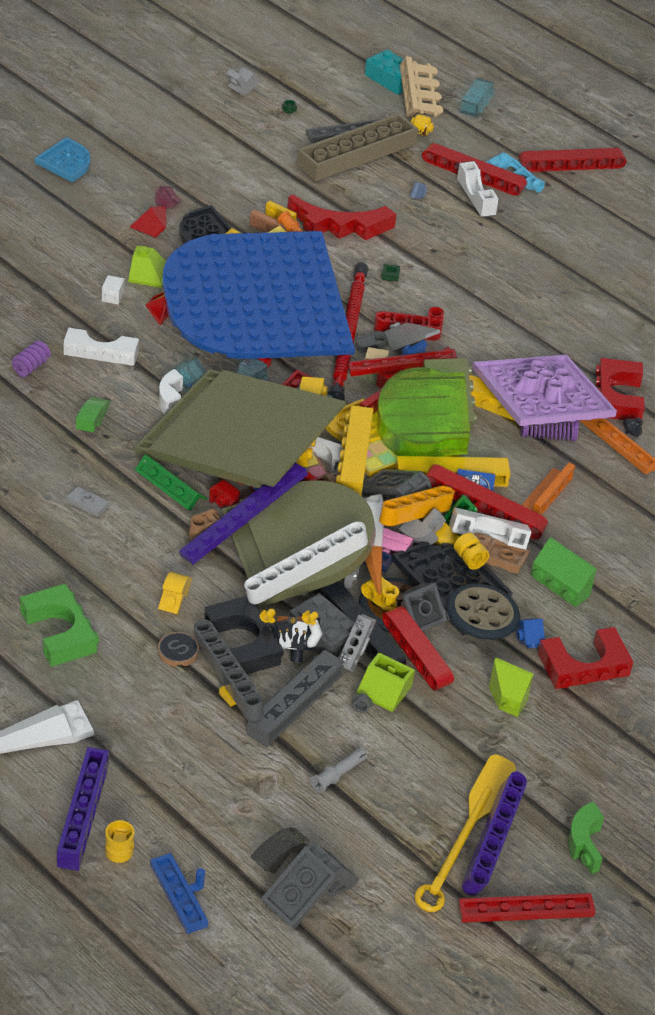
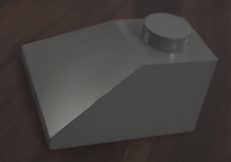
M436 583L420 584L406 590L402 595L406 610L422 631L447 621Z

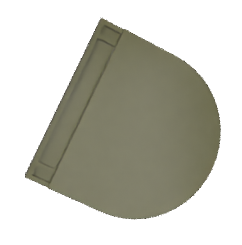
M328 481L298 482L231 535L247 579L353 522H362L366 527L368 537L366 546L259 603V608L333 584L350 575L366 560L375 542L376 528L372 510L360 494L344 485ZM238 504L222 508L223 515L227 514Z

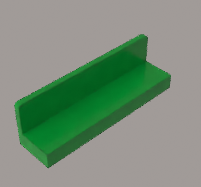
M146 454L135 468V471L187 510L191 511L199 498L207 500L205 495L158 460Z

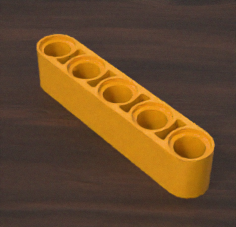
M439 486L386 500L382 503L379 522L386 526H395L427 517L434 508L440 511V513L449 511L455 491L447 486Z

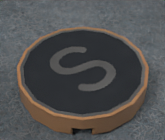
M173 632L163 636L159 641L158 655L165 664L170 666H188L197 659L199 645L193 636L183 632Z

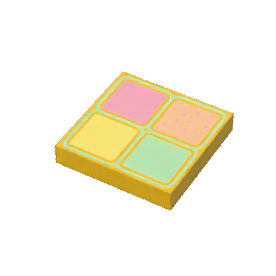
M382 439L373 441L368 445L365 473L368 477H372L382 469L391 470L396 466L397 456Z

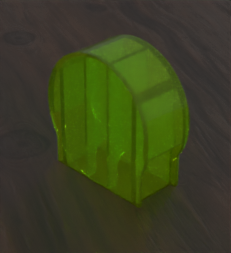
M416 367L403 370L392 376L383 386L378 400L377 430L384 445L398 456L442 457L444 455L468 454L470 425L465 372L443 373L432 368Z

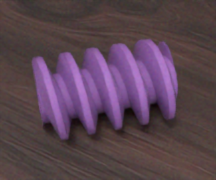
M42 341L33 342L13 357V369L20 377H26L33 370H36L37 367L41 366L42 363H45L47 358L51 357L50 349Z

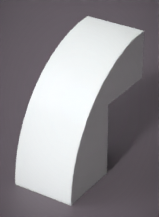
M176 369L168 372L160 382L159 406L164 415L181 399V395L178 392L183 391V376Z

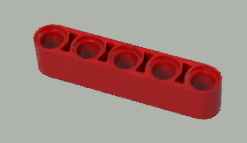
M403 606L396 607L382 614L384 625L432 690H439L454 682L451 669Z

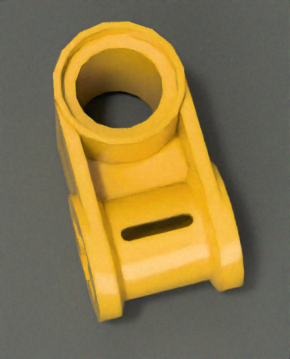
M383 577L381 580V595H378L372 579L361 586L362 594L381 609L389 611L397 607L396 597L399 595V589Z

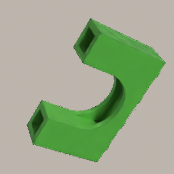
M66 584L20 597V612L27 625L48 618H61L72 624V627L66 632L43 639V654L51 667L97 653L98 634L91 629L90 620L84 617L81 605L76 603L73 591H69Z

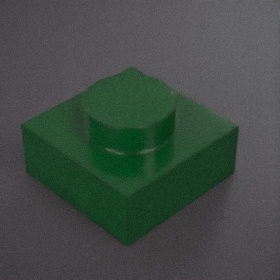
M384 264L382 279L398 281L400 266Z

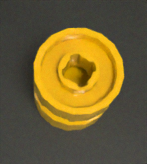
M473 533L463 534L454 544L456 553L472 570L480 568L489 559V551Z
M113 821L105 829V854L113 862H126L134 854V828L127 821Z

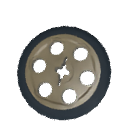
M473 583L460 586L449 595L446 603L448 616L454 625L464 633L476 638L487 640L502 639L513 633L519 626L521 616L515 601L502 590L490 585ZM468 596H474L477 600L470 599ZM488 599H494L497 602L493 603L490 602ZM463 606L466 607L468 610H462L459 607ZM499 612H504L508 616H501ZM469 620H475L479 624H473ZM489 623H495L498 627H493Z

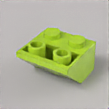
M378 653L369 664L356 694L364 693L369 696L372 703L393 712L411 689L415 670Z

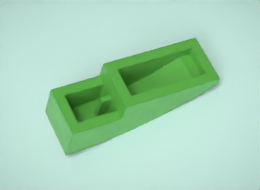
M97 397L89 398L76 417V429L94 433L96 427L100 426L106 414L110 400Z

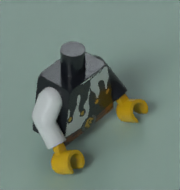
M269 609L267 612L263 610L260 614V619L268 623L282 648L291 650V662H303V650L314 651L322 636L320 628L321 618H318V613L313 612L310 614V611L307 610L302 614V617L277 616V618H274L276 614L274 609Z

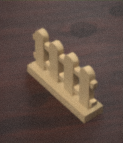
M406 56L400 64L407 117H413L416 112L421 115L424 113L432 114L433 117L441 115L443 107L436 105V102H439L442 96L434 91L440 85L438 80L433 79L438 73L437 68L431 66L430 63L426 65L417 64L416 61H412V57ZM418 74L425 75L427 78L419 77ZM420 87H421V88H428L429 91H427V90H420ZM422 100H423V101H430L431 104L422 103Z

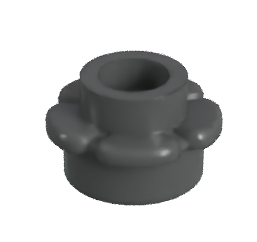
M364 693L356 694L352 698L353 708L357 712H367L369 707L372 706V700Z

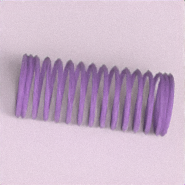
M578 420L572 422L571 435V421H568L567 434V421L564 422L563 433L562 422H560L559 432L558 423H556L554 440L557 439L558 432L559 441L562 434L563 441L566 435L567 441L570 436L571 442H576L579 429ZM545 423L542 429V439L545 437ZM550 423L547 424L546 439L549 438ZM554 423L551 424V440L553 438ZM535 424L534 438L537 435V424ZM529 425L521 426V437L526 436L527 438ZM533 425L530 427V438L533 435ZM539 425V428H538V438H539V439H540V436H541V425Z

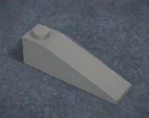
M398 322L390 325V330L384 332L391 350L394 351L439 334L440 330L410 323L400 325Z

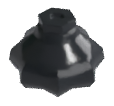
M639 417L635 419L627 418L623 421L627 434L634 437L642 434V419Z

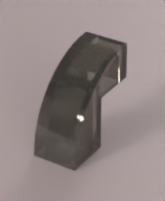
M285 828L263 842L251 855V858L265 871L275 874L290 853L298 855L311 841L297 828Z

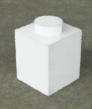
M107 276L102 286L103 302L119 305L124 294L125 278Z

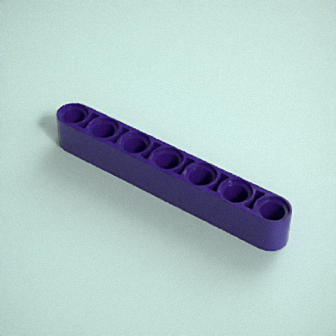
M518 771L512 772L500 786L463 879L462 889L469 896L478 895L488 884L527 785L526 777Z

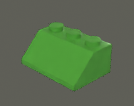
M549 538L533 562L531 577L574 607H577L590 597L597 568L553 538Z

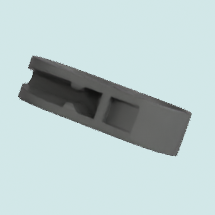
M376 331L359 336L356 339V350L361 353H367L368 347L376 349L386 347L388 340L385 332Z

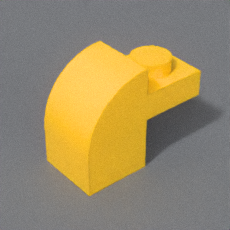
M169 572L162 587L164 590L158 609L179 615L183 598L188 595L192 578L175 572Z

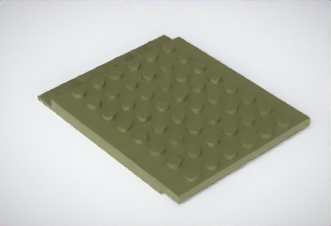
M209 369L139 441L134 449L137 454H146L158 460L255 488H260L262 484L274 487L346 406V401L226 370L220 372Z

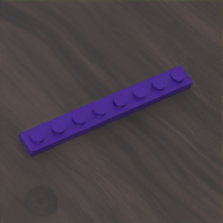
M295 462L274 487L261 486L179 550L180 556L194 565L308 475L307 470Z

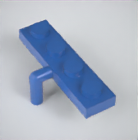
M171 853L151 859L150 866L186 933L190 934L208 927L209 921L193 894L204 888L205 870L203 868L197 869L195 883L188 885Z

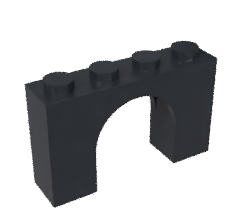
M247 596L205 607L204 620H209L218 633L231 629H244L256 636L257 639L252 643L230 649L246 674L281 665V658L284 655L281 644L277 643L275 634L269 629L267 623L260 619L261 613L259 612L258 604L250 603Z

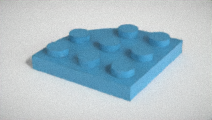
M66 137L35 157V164L70 182H74L89 170L90 153L83 145Z

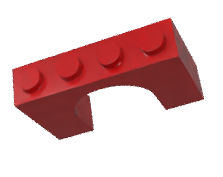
M601 358L600 364H596L595 375H598L596 376L595 386L617 410L615 417L608 418L626 420L627 418L635 419L639 417L642 419L645 410L644 397L620 394L611 387L615 385L640 387L643 377V363Z
M615 627L596 630L593 644L601 660L594 663H583L573 659L567 653L560 637L540 640L538 656L555 689L606 681L608 679L626 677L631 674L634 661Z

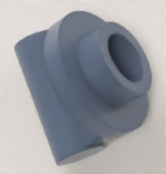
M415 181L410 197L414 199L424 198L427 193L426 185Z

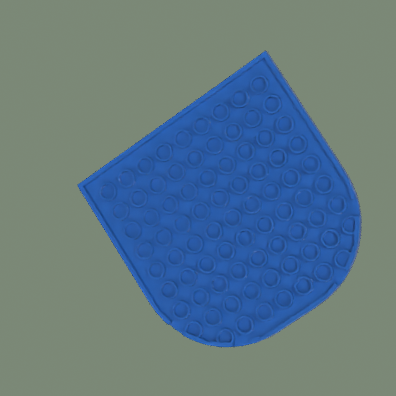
M322 231L211 234L184 243L169 256L164 265L162 286L169 318L173 326L179 329L182 337L204 351L212 354L215 352L227 354L228 358L237 359L354 355L355 347Z

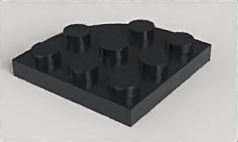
M210 205L187 213L179 225V234L182 241L186 243L211 234H225L231 227L218 211Z

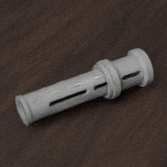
M358 748L334 766H326L323 772L313 775L310 778L313 789L318 793H323L326 787L336 784L340 776L367 759V754L361 756L366 752L362 748Z

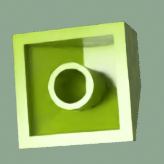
M137 245L132 257L128 282L162 288V276L166 260L154 248Z
M495 658L489 689L500 710L518 717L528 701L534 674Z

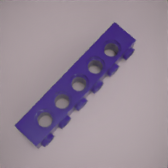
M87 747L57 849V867L80 870L109 767V750Z

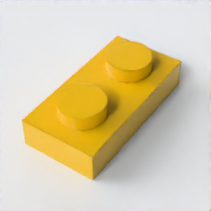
M270 200L266 203V215L277 220L283 212L288 211L291 218L296 221L297 213Z

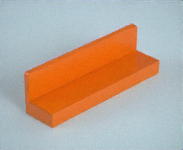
M569 462L562 471L553 468L524 501L522 506L543 515L573 479L575 465Z

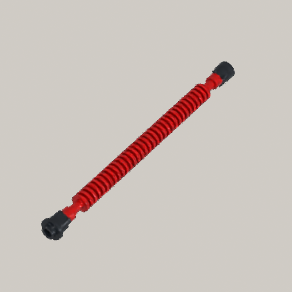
M362 262L355 265L353 275L355 278L351 284L345 314L353 344L365 289L364 280L368 274V266ZM337 355L333 373L335 381L333 382V387H330L327 397L345 400L343 382L347 379L348 362L351 360V355Z

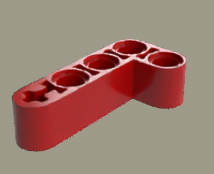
M431 307L428 311V316L379 311L375 315L374 331L384 332L390 330V325L398 322L400 325L410 323L439 329V334L424 339L437 341L441 338L444 310L440 307Z

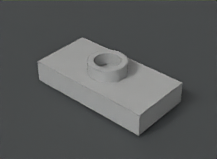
M79 486L66 497V502L96 517H99L109 507V501Z

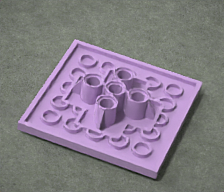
M568 355L473 362L472 369L519 426L565 421L574 422L576 420L597 418L606 419L616 416L617 410Z

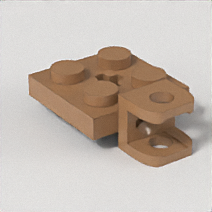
M476 532L474 534L489 551L490 556L486 563L490 566L503 568L510 573L519 574L529 557L530 550L508 546L498 539L494 538L492 540L493 537Z

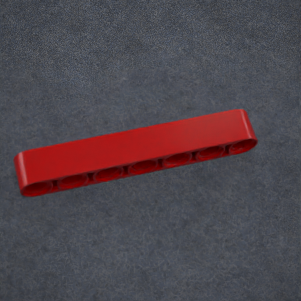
M431 143L422 153V158L425 162L458 174L460 163L474 161L480 169L482 184L514 196L519 195L527 186L526 179L521 175L436 143Z
M620 148L524 151L518 157L520 164L529 172L619 169L627 163Z
M431 465L425 474L429 478L432 488L439 486L452 488L455 491L453 501L455 502L465 495L477 507V511L480 514L528 525L531 530V539H540L548 525V521L544 516L440 465Z

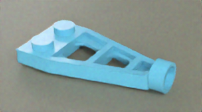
M503 152L486 161V163L502 169H507L510 166L516 170L513 173L526 177L527 186L525 188L539 193L545 186L543 180L536 178L507 153Z

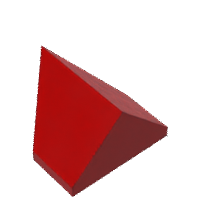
M166 207L149 208L130 228L156 238L166 229Z
M162 291L154 295L146 303L147 309L158 324L161 325L169 316L164 292Z

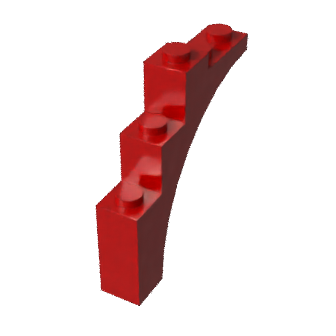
M294 194L288 196L287 209L297 213L296 217L303 222V229L306 232L322 231L324 233L329 230L339 239L355 232L362 239L368 240L395 228L397 214L387 206L364 212H339L311 205Z

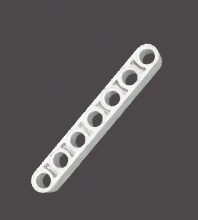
M353 522L247 579L244 587L248 601L252 604H259L366 546L368 537L364 523Z

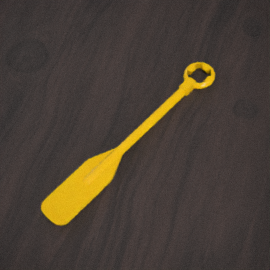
M491 755L468 796V820L432 885L424 884L415 892V902L422 910L437 912L444 906L445 897L440 888L475 823L490 813L500 786L512 772L516 771V766L510 760L500 755ZM425 890L438 895L439 899H437L435 906H430V904L425 901L422 902L420 899Z

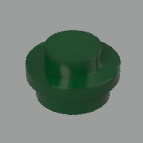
M285 100L282 104V110L288 114L296 112V102Z

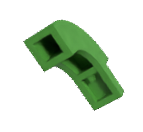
M594 801L584 805L575 814L568 836V848L572 859L581 857L583 865L587 866L591 874L599 872L603 859L590 838L593 833L601 831L604 816Z

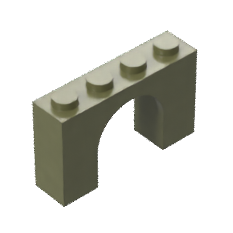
M467 358L424 360V384H449L455 387L462 397L458 403L451 406L429 407V432L432 428L449 426L450 431L473 430L474 423H477V414L473 412L475 397L471 396L473 380L469 378L472 374L471 365H468Z

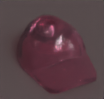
M160 186L155 194L156 205L164 206L166 209H172L182 201V199L176 196L171 186Z

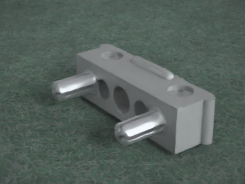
M364 614L358 615L339 657L340 660L345 662L344 669L354 672L370 640V634L376 623L375 619ZM358 639V645L354 646V641Z

